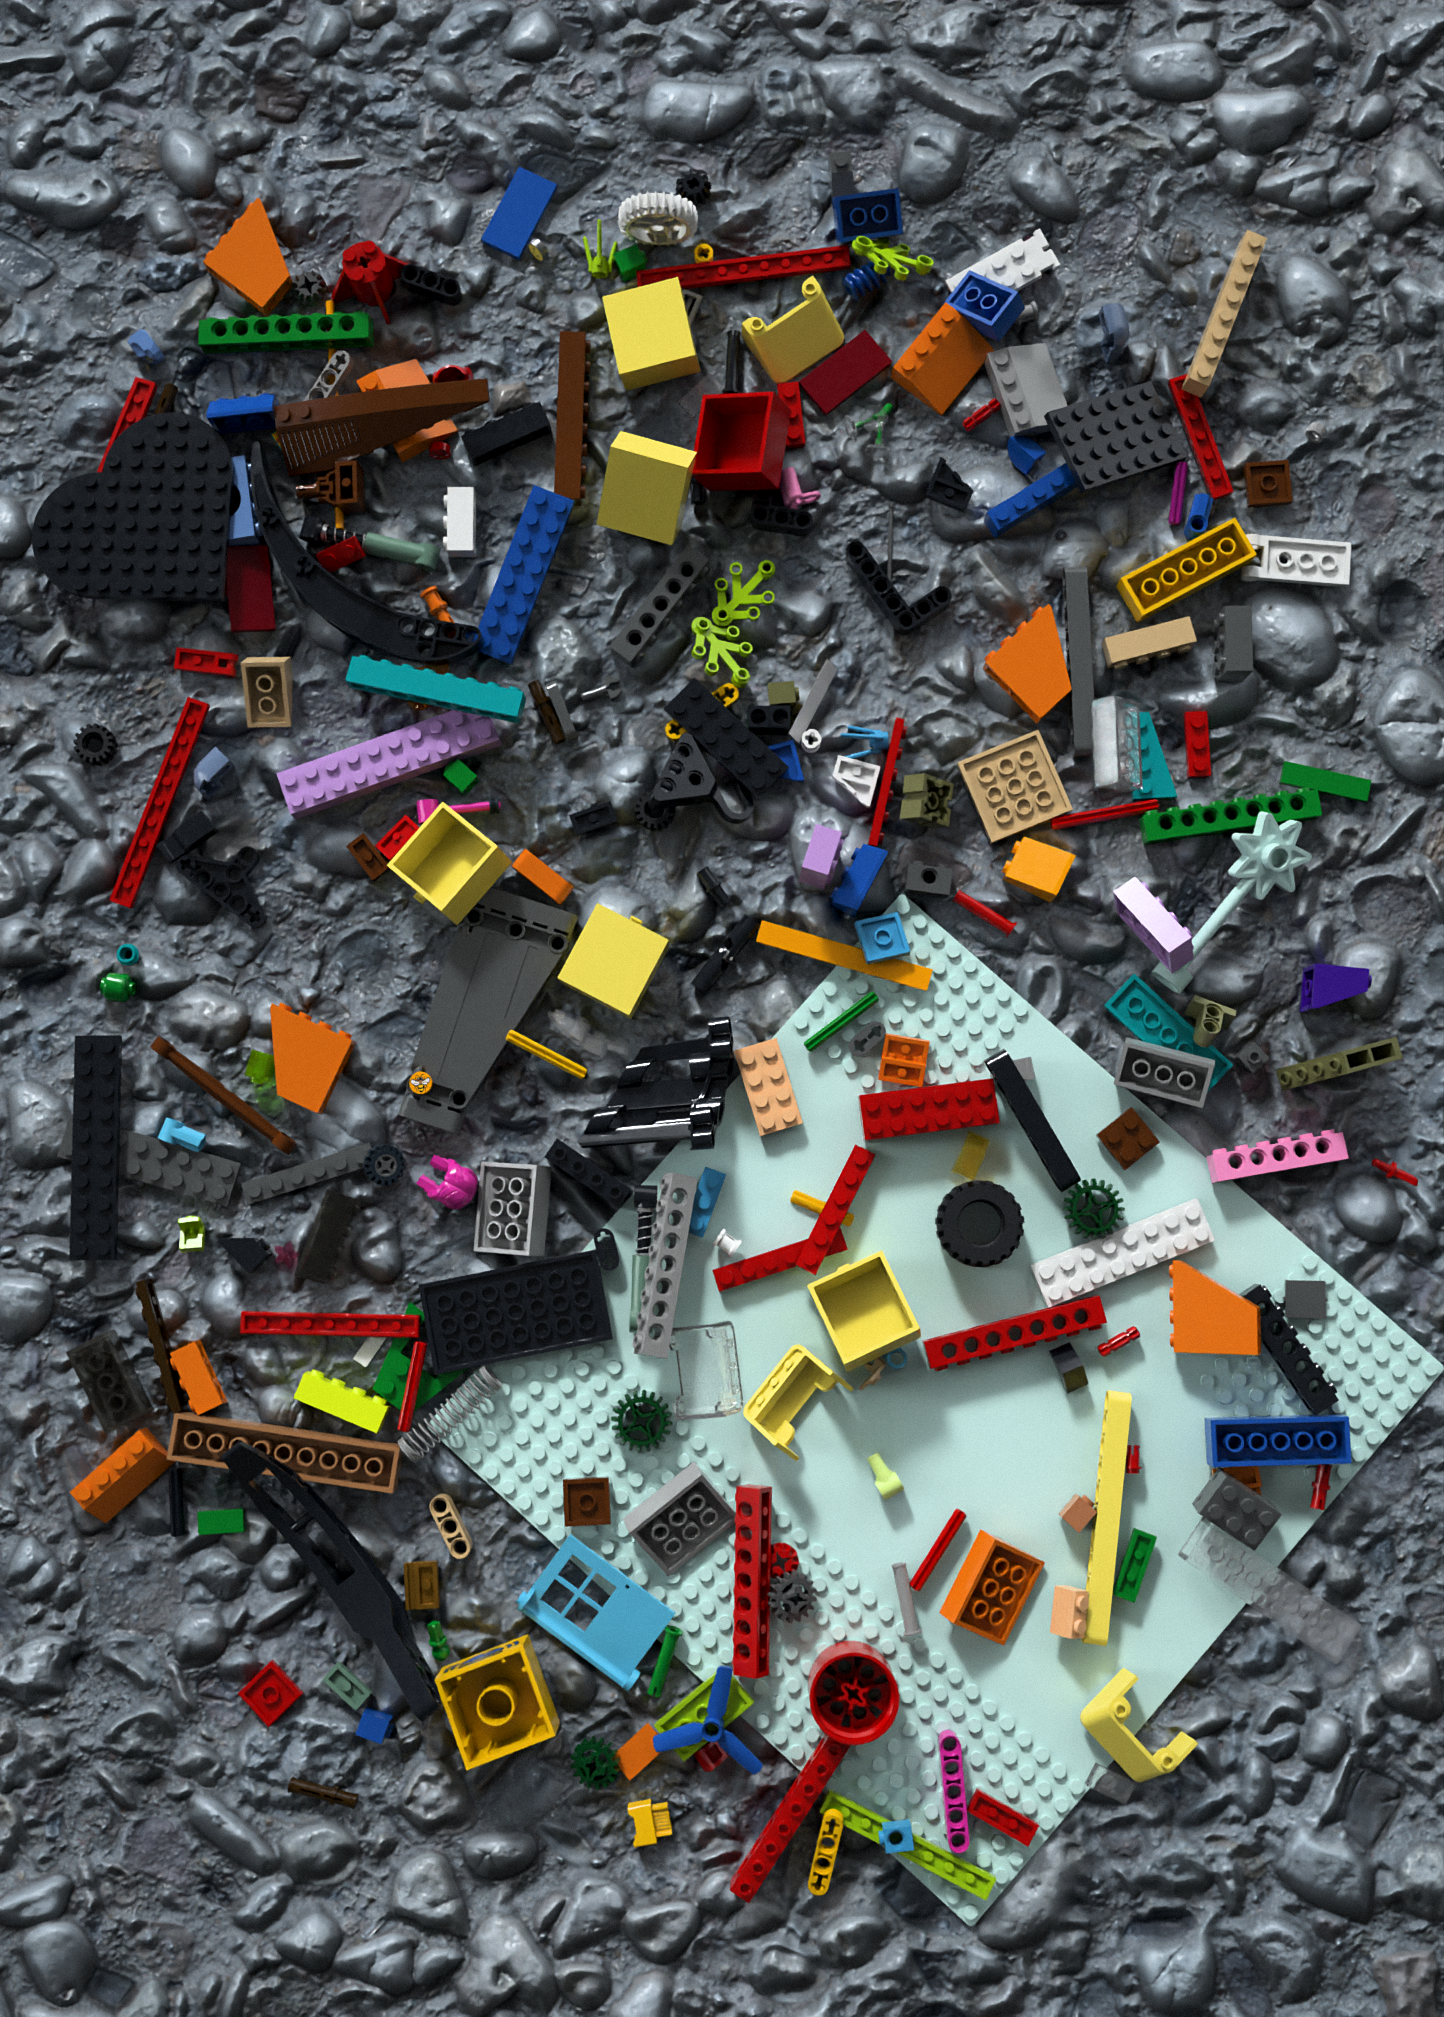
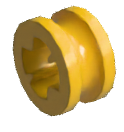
M708 244L698 245L694 250L695 262L713 261L712 247ZM700 253H707L708 258H705L704 256L700 258Z

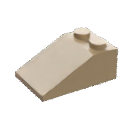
M248 657L241 662L248 728L291 727L293 692L291 657Z

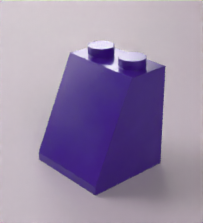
M1316 963L1304 968L1300 1013H1306L1367 992L1372 983L1369 969Z

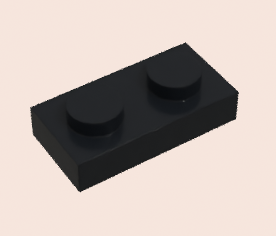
M611 801L569 815L577 837L618 823Z

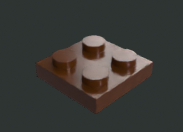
M1289 460L1248 462L1243 465L1247 508L1290 505L1293 502Z
M1132 1107L1128 1108L1096 1134V1137L1123 1170L1129 1168L1160 1143Z
M609 1476L563 1479L565 1527L611 1524Z

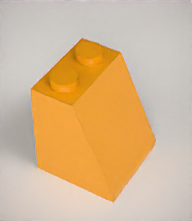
M1023 837L1021 842L1016 841L1011 853L1014 856L1011 862L1006 861L1001 871L1005 873L1002 880L1051 902L1057 896L1076 856Z

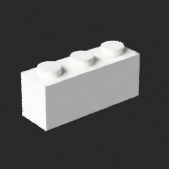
M447 487V495H444V508H447V516L443 518L444 529H447V537H443L444 550H447L449 557H476V493L474 487Z

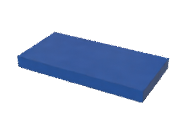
M519 167L487 226L481 242L520 261L558 188L557 184Z

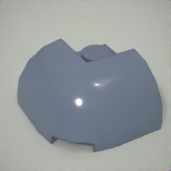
M1120 303L1102 305L1098 314L1104 333L1100 345L1106 364L1119 359L1124 353L1130 337L1128 320L1124 307Z
M214 747L198 763L194 770L195 787L208 801L224 786L219 780L234 766L217 747Z

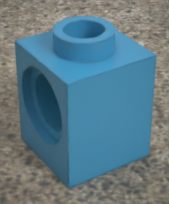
M909 1819L882 1822V1831H878L880 1846L885 1847L886 1854L914 1850L912 1828ZM894 1832H899L902 1835L897 1841L889 1839L890 1835Z

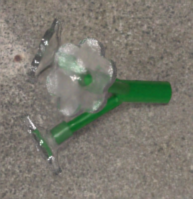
M887 403L884 407L881 405H868L865 408V412L861 415V420L857 422L850 419L848 415L844 416V427L848 437L853 442H857V431L862 429L863 426L867 431L875 430L878 432L875 444H869L865 449V454L871 455L875 459L881 457L888 458L892 451L891 448L883 445L884 440L882 439L884 424L888 421L887 415L893 410V406L890 403Z

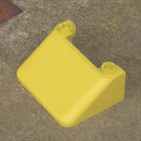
M813 276L805 280L802 285V294L806 301L770 325L766 326L762 319L757 317H751L742 323L743 341L776 384L789 382L841 347L844 342V333L819 283Z

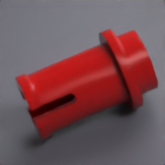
M1127 1445L1126 1473L1140 1474L1142 1467L1140 1466L1139 1445H1134V1455L1131 1454V1445Z

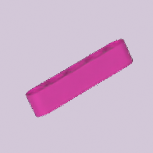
M944 1730L938 1736V1751L946 1838L953 1852L963 1853L969 1847V1832L961 1744L955 1732ZM949 1738L954 1739L955 1744L951 1748L943 1746L945 1740ZM951 1762L956 1763L957 1768L954 1771L948 1772L945 1770L947 1764ZM953 1786L958 1787L959 1792L956 1795L948 1794L949 1788ZM953 1811L961 1812V1816L958 1819L950 1818V1814ZM955 1835L963 1836V1840L960 1843L952 1842V1838Z

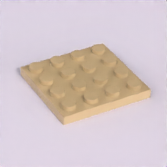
M1039 730L957 762L958 769L991 844L1073 810Z

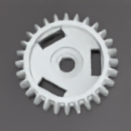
M647 191L646 194L632 195L631 198H626L621 203L618 211V224L620 232L625 237H629L630 241L642 242L643 245L669 246V244L677 245L678 242L683 243L684 240L688 241L690 237L694 236V233L697 231L698 215L696 206L691 201H688L687 198H681V195L674 196L673 193L665 194V192L657 193L656 191L655 193H649Z

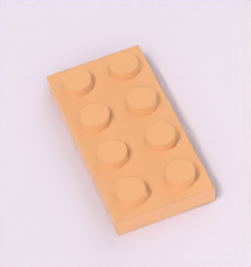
M777 1038L734 1050L759 1135L763 1136L803 1124Z

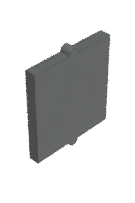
M1285 1280V1297H1283V1301H1285V1318L1326 1319V1302L1328 1301L1326 1298V1281Z

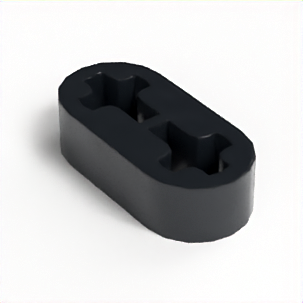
M601 1228L594 1235L598 1260L603 1269L607 1271L617 1268L620 1262L615 1237L610 1229ZM601 1232L610 1235V1239L607 1240L608 1248H604L603 1242L598 1241V1237H601ZM609 1250L611 1257L616 1258V1261L612 1263V1267L603 1262V1259L607 1257L605 1252Z

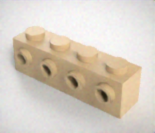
M1190 616L1107 637L1103 640L1101 646L1108 669L1115 667L1118 670L1127 667L1128 663L1136 662V664H1142L1149 661V658L1156 656L1158 659L1165 658L1171 652L1185 653L1191 650V647L1197 640Z

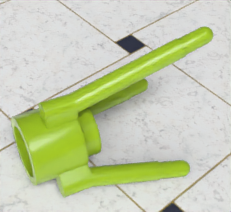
M598 219L597 256L594 257L593 261L586 236L583 237L588 261V272L591 273L592 277L601 279L608 277V273H612L613 254L616 253L618 243L616 241L613 243L609 260L606 261V257L602 256L601 220Z

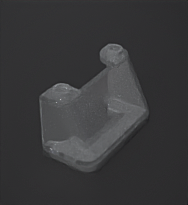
M730 1321L673 1327L669 1349L672 1351L676 1350L681 1396H678L672 1405L675 1420L726 1417L740 1412L743 1408V1395L733 1324Z

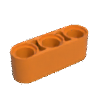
M526 849L523 850L511 865L513 869L559 905L564 902L574 889L570 883Z

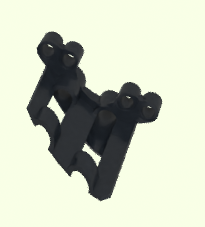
M730 1017L707 1018L709 1034L705 1038L642 1047L636 1058L622 1073L617 1084V1090L605 1107L599 1109L588 1123L584 1135L578 1140L581 1148L691 1139L692 1148L690 1150L714 1149L717 1126H720L723 1119L728 1079L731 1077L734 1065V1040ZM689 1059L690 1075L684 1078L642 1082L646 1070L653 1062ZM656 1109L659 1114L657 1121L653 1125L609 1128L615 1116L622 1111Z

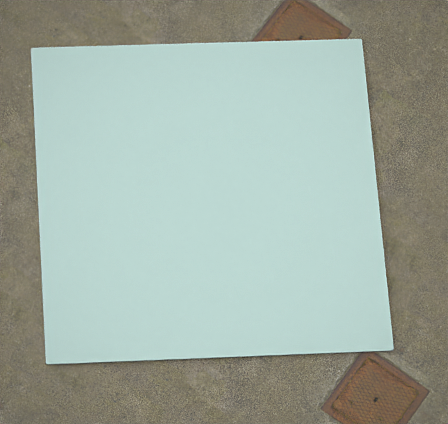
M901 894L882 915L898 912L911 951L910 955L895 959L933 969L927 991L836 966L772 1038H777L803 1124L760 1136L740 1073L726 1090L724 1115L720 1126H717L714 1149L690 1150L692 1148L691 1139L681 1140L641 1184L657 1185L658 1202L661 1195L660 1181L666 1173L674 1172L698 1178L696 1190L705 1166L727 1174L703 1238L688 1232L667 1359L633 1354V1339L637 1333L629 1332L632 1290V1255L637 1254L635 1251L637 1249V1241L635 1240L638 1238V1231H636L638 1228V1221L636 1220L638 1213L636 1212V1207H634L633 1193L603 1227L613 1232L620 1257V1262L616 1269L607 1271L600 1266L613 1339L480 1365L468 1379H471L477 1388L488 1397L484 1387L473 1376L476 1374L484 1385L494 1392L493 1388L479 1372L481 1367L486 1366L500 1381L502 1388L496 1391V1394L490 1393V1399L484 1397L485 1403H479V1409L473 1407L474 1413H468L467 1419L462 1417L463 1423H457V1428L451 1427L452 1432H445L446 1438L440 1437V1440L558 1549L561 1548L571 1534L676 1612L667 1624V1626H675L683 1631V1635L679 1636L674 1655L703 1682L713 1675L719 1666L725 1665L733 1669V1589L735 1586L734 1541L736 1525L735 1523L732 1524L671 1575L667 1576L631 1536L623 1518L694 1461L708 1476L735 1512L736 1486L747 1484L771 1486V1545L781 1542L789 1544L795 1549L799 1558V1565L796 1571L799 1574L802 1572L814 1582L812 1586L817 1591L812 1595L817 1598V1601L811 1602L814 1610H807L808 1617L801 1615V1622L793 1619L792 1623L780 1620L771 1612L773 1608L770 1606L769 1675L757 1679L733 1675L754 1700V1703L740 1716L801 1771L825 1735L813 1717L808 1695V1676L815 1659L826 1648L842 1641H859L877 1649L888 1661L898 1686L899 1708L896 1718L881 1737L866 1744L851 1745L822 1791L827 1794L830 1788L890 1821L909 1819L913 1833L994 1875L996 1881L987 1900H984L897 1853H890L966 1924L973 1926L1114 1760L1081 1724L1080 1714L1082 1710L1122 1668H1125L1139 1678L1123 1695L1131 1706L1130 1715L1123 1724L1135 1735L1442 1373L1444 1366L1232 1180L1212 1183L1207 1159L1129 1090L1125 1087L1114 1085L1115 1078L908 897ZM860 941L854 947L862 949ZM870 992H874L877 995L879 1001L815 1050L809 1052L805 1048L804 1042ZM874 1021L881 1022L888 1034L929 1040L930 1044L922 1087L991 1079L984 1060L1002 1049L1008 1052L1012 1060L1031 1057L1036 1079L1027 1080L1025 1083L1078 1172L1081 1181L1076 1184L1083 1188L1082 1180H1087L1090 1186L1091 1179L1095 1178L1098 1186L1100 1180H1105L1104 1188L1108 1184H1112L1113 1188L1110 1192L1119 1191L1115 1199H1123L1122 1203H1118V1207H1124L1125 1211H1118V1215L1123 1216L1124 1219H1116L1115 1222L1120 1227L1114 1228L1111 1226L1112 1230L1116 1231L1198 1198L1215 1241L1057 1304L1060 1305L1094 1295L1100 1296L1107 1323L1101 1324V1329L1089 1331L1088 1328L1079 1330L1080 1334L1067 1337L1066 1334L1058 1335V1340L1045 1343L1043 1339L1035 1341L1036 1345L1033 1347L1023 1348L1020 1345L1014 1347V1351L1001 1354L1000 1351L993 1352L992 1357L979 1360V1357L970 1358V1363L957 1366L955 1362L948 1364V1369L935 1371V1368L930 1369L922 1340L1047 1308L1030 1265L1091 1241V1233H1089L1088 1238H1083V1230L1081 1233L1075 1234L1077 1226L1073 1228L1068 1227L1069 1223L1073 1220L1064 1219V1216L1070 1215V1211H1063V1207H1070V1203L1064 1202V1198L1072 1199L1068 1191H1077L1074 1185L1063 1192L1057 1188L996 1083H994L1000 1122L998 1124L863 1141L858 1105L859 1095L920 1087L878 1080L885 1036L871 1050L860 1057L850 1053L849 1042L869 1023ZM870 1027L872 1032L867 1036L869 1039L875 1035L881 1036L879 1034L880 1027ZM863 1039L860 1043L857 1041L853 1042L855 1044L854 1051H864L863 1045L867 1041ZM1132 1107L1160 1143L1129 1168L1123 1170L1096 1137V1134L1128 1108ZM855 1144L876 1154L848 1210L849 1213L854 1215V1220L851 1226L843 1224L840 1226L848 1250L825 1257L816 1276L796 1266L719 1292L712 1270L809 1238L820 1214L792 1203L790 1198L794 1190L827 1202ZM980 1180L991 1181L997 1185L1000 1184L1005 1187V1190L1015 1196V1201L1022 1208L1020 1211L1021 1215L1024 1216V1223L1022 1225L1024 1233L1020 1237V1244L1017 1249H1014L1013 1254L1009 1258L1002 1260L997 1265L974 1267L962 1264L948 1255L949 1253L942 1248L941 1242L937 1238L935 1218H937L938 1206L951 1189L965 1182ZM1091 1190L1097 1201H1109L1101 1192ZM674 1192L672 1198L673 1201L676 1203L678 1197L677 1194ZM1085 1193L1077 1202V1211L1085 1206ZM983 1202L972 1203L966 1206L959 1216V1231L963 1238L971 1244H988L999 1233V1215L989 1204ZM1092 1203V1208L1084 1211V1213H1094L1095 1216V1211L1103 1206H1094V1203ZM1111 1207L1104 1210L1102 1224H1105L1109 1219ZM654 1208L652 1224H654V1222L657 1219L658 1212L656 1211V1208ZM672 1215L669 1216V1223L671 1225L674 1223ZM1089 1216L1079 1217L1084 1225L1096 1228L1095 1223L1092 1222ZM723 1228L728 1235L742 1241L731 1258L723 1249L712 1245ZM601 1232V1237H598V1241L603 1242L604 1248H608L607 1240L610 1239V1235ZM666 1237L665 1239V1245L667 1248L670 1246V1240L668 1237ZM594 1238L582 1252L596 1249ZM609 1250L605 1251L607 1257L603 1259V1262L612 1267V1263L616 1261V1258L611 1257ZM882 1250L920 1327L921 1338L901 1347L906 1352L907 1363L900 1370L891 1369L883 1356H881L880 1358L886 1363L880 1372L882 1377L873 1386L869 1384L860 1391L858 1388L871 1372L864 1365L849 1372L846 1371L807 1285L836 1272L839 1267L846 1264H854ZM664 1259L661 1262L663 1270L666 1268V1261ZM1173 1260L1184 1261L1237 1294L1242 1293L1253 1284L1264 1285L1272 1295L1270 1299L1273 1304L1278 1305L1284 1314L1285 1280L1326 1281V1298L1328 1299L1326 1302V1319L1285 1318V1316L1283 1318L1287 1324H1291L1298 1333L1296 1338L1301 1344L1304 1343L1311 1352V1355H1309L1311 1360L1321 1366L1324 1371L1322 1376L1326 1382L1330 1381L1337 1390L1335 1395L1339 1401L1318 1415L1342 1414L1349 1416L1352 1463L1332 1464L1329 1479L1331 1488L1327 1491L1325 1510L1309 1507L1313 1493V1486L1311 1485L1312 1481H1315L1317 1464L1258 1466L1262 1487H1260L1261 1495L1273 1503L1282 1515L1255 1551L1201 1516L1192 1504L1211 1479L1212 1469L1219 1468L1207 1464L1204 1418L1314 1414L1308 1411L1262 1341L1260 1355L1174 1352V1347L1170 1346V1334L1174 1333L1173 1324H1170V1311L1173 1310V1301H1170L1169 1297L1170 1287H1173V1278L1169 1276V1266L1173 1265ZM661 1282L657 1285V1290L660 1293L663 1288ZM1261 1303L1258 1306L1260 1307L1261 1315H1263L1266 1311L1265 1305ZM655 1305L653 1308V1312L655 1315H657L659 1312V1308L657 1305ZM1082 1310L1078 1311L1075 1314V1320L1078 1323H1082L1085 1320V1313ZM1061 1316L1055 1317L1053 1326L1056 1329L1063 1326V1318ZM1035 1322L1031 1326V1331L1034 1335L1039 1334L1042 1326L1039 1322ZM1276 1322L1270 1326V1332L1274 1335L1279 1330ZM1132 1326L1138 1329L1140 1338L1134 1341L1130 1340L1129 1344L1115 1352L1111 1351V1354L1106 1357L1100 1355L1097 1349L1100 1344L1108 1343L1109 1339L1122 1332L1125 1333ZM653 1328V1332H652V1333H649V1335H650L651 1338H653L654 1335H655V1330H654V1328ZM1012 1328L1009 1332L1010 1339H1018L1020 1336L1019 1329ZM995 1333L990 1334L987 1337V1343L990 1346L997 1344L998 1336ZM974 1339L967 1340L965 1349L968 1352L974 1351L976 1341ZM1289 1341L1283 1345L1284 1353L1288 1354L1292 1349ZM1068 1342L1071 1343L1081 1360L1089 1383L1070 1393H1067L1049 1353L1050 1350ZM799 1344L826 1364L854 1389L849 1391L839 1382L833 1389L827 1392L821 1391L818 1387L790 1421V1424L795 1429V1435L788 1447L799 1457L795 1461L772 1444L744 1417L743 1411L745 1405L789 1349ZM947 1345L943 1349L945 1357H951L955 1352L952 1345ZM894 1353L890 1360L893 1364L900 1365L903 1362V1356L899 1353ZM1299 1361L1296 1365L1297 1372L1301 1373L1305 1368L1303 1361ZM467 1379V1381L464 1384L471 1390L475 1397H477L480 1401L483 1402L480 1394L474 1389V1387L469 1383ZM1313 1380L1309 1384V1389L1311 1392L1317 1390L1318 1384ZM461 1386L459 1389L473 1405L477 1406L473 1397ZM634 1390H637L639 1397H642V1390H646V1397H650L651 1392H655L653 1400L657 1401L661 1396L663 1400L659 1403L660 1406L666 1403L669 1405L664 1410V1413L672 1412V1416L666 1418V1420L672 1421L673 1424L672 1426H665V1428L671 1431L670 1434L662 1433L666 1441L663 1443L657 1439L659 1444L657 1449L651 1443L650 1452L646 1451L645 1445L642 1446L640 1453L637 1452L638 1445L635 1444L630 1451L628 1449L630 1442L627 1441L622 1446L621 1442L624 1437L615 1438V1435L620 1430H612V1426L618 1424V1422L611 1421V1417L619 1416V1414L613 1411L614 1407L622 1409L618 1401L621 1399L626 1403L625 1394H629L631 1399H633ZM1109 1390L1131 1393L1132 1402L1127 1445H1131L1132 1455H1134V1445L1140 1446V1466L1142 1467L1140 1474L1126 1473V1469L1124 1473L1114 1583L1133 1528L1157 1536L1135 1603L1112 1594L1108 1642L1106 1646L1082 1643L1081 1638L1069 1639L1050 1633L1055 1585H1068L1086 1590L1093 1517L1078 1533L1058 1513L1075 1494L1081 1498L1085 1495L1093 1503L1095 1502L1106 1392ZM457 1391L454 1395L464 1407L472 1412L469 1404ZM451 1397L450 1401L461 1414L466 1416L463 1408ZM446 1403L445 1407L452 1416L461 1421L458 1414ZM636 1403L637 1407L643 1412L655 1409L648 1403ZM630 1407L626 1409L623 1416L624 1427L634 1420ZM441 1409L440 1412L443 1414L446 1420L450 1424L455 1426L452 1418L443 1409ZM436 1414L435 1417L442 1427L450 1431L447 1424ZM638 1415L636 1417L638 1421H636L635 1425L642 1424L646 1427L647 1424L645 1422L648 1421V1417L642 1418ZM657 1415L650 1421V1427L654 1435L660 1429V1415ZM431 1420L430 1423L433 1425L435 1430L439 1434L444 1436L441 1428L433 1420ZM641 1430L629 1433L636 1439H648ZM877 1452L887 1468L891 1469L892 1472L895 1471L905 1490L886 1501L875 1484L877 1482L875 1479L876 1475L867 1460L868 1457ZM609 1476L611 1524L565 1527L563 1479ZM955 1509H960L967 1515L966 1519L921 1591H916L910 1586L918 1627L922 1632L916 1635L904 1636L905 1627L891 1565L906 1562L910 1583ZM980 1529L1045 1562L1004 1646L953 1624L939 1613ZM777 1552V1561L771 1566L780 1565V1567L784 1571V1562L787 1561V1559H782ZM574 1555L570 1557V1560L587 1575L593 1570ZM598 1573L592 1578L610 1596L617 1588ZM771 1578L770 1585L771 1583L777 1584L778 1581L774 1578ZM665 1628L657 1638L662 1644L666 1635ZM854 1656V1666H858L862 1657ZM844 1660L839 1663L838 1668L844 1671L849 1669L851 1664ZM831 1664L825 1669L828 1672L836 1673ZM866 1665L861 1669L863 1675H870L873 1671V1667L870 1665ZM883 1674L880 1677L874 1679L873 1681L884 1682L888 1681L886 1675ZM831 1678L825 1679L823 1682V1686L826 1688H831L835 1685V1680ZM847 1687L849 1696L853 1694L859 1697L857 1694V1688L855 1690H851ZM872 1688L868 1695L875 1698L880 1695L881 1691L878 1688ZM830 1695L816 1697L818 1705L828 1700ZM834 1701L830 1708L837 1711L842 1708L843 1704L840 1701ZM871 1704L869 1709L878 1717L882 1710ZM860 1706L855 1707L853 1710L855 1715H862L865 1712V1708ZM845 1713L841 1726L850 1727L849 1714ZM952 1730L955 1732L961 1744L966 1807L978 1788L1037 1822L1039 1827L1029 1846L1022 1844L967 1812L969 1847L963 1853H955L950 1849L945 1831L938 1751V1736L942 1731ZM949 1738L945 1740L943 1746L951 1748L954 1746L955 1740ZM951 1762L947 1764L945 1770L952 1772L957 1768V1764ZM955 1786L948 1790V1794L952 1796L959 1792V1788ZM957 1810L950 1814L951 1819H958L961 1816V1812ZM955 1835L952 1838L954 1843H960L963 1840L962 1835Z

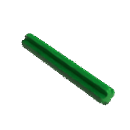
M870 992L804 1042L805 1048L809 1052L815 1050L879 1001L877 995L874 992Z

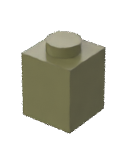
M794 681L768 683L769 706H790V708H795L796 701L800 700L799 687H794Z

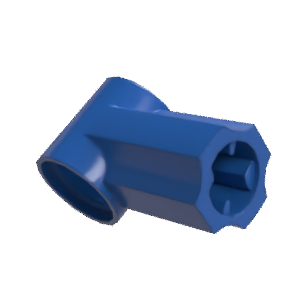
M1204 493L1194 495L1188 521L1184 528V535L1189 540L1203 535L1208 526V517L1213 503V498L1210 495ZM1192 525H1197L1200 530H1195Z

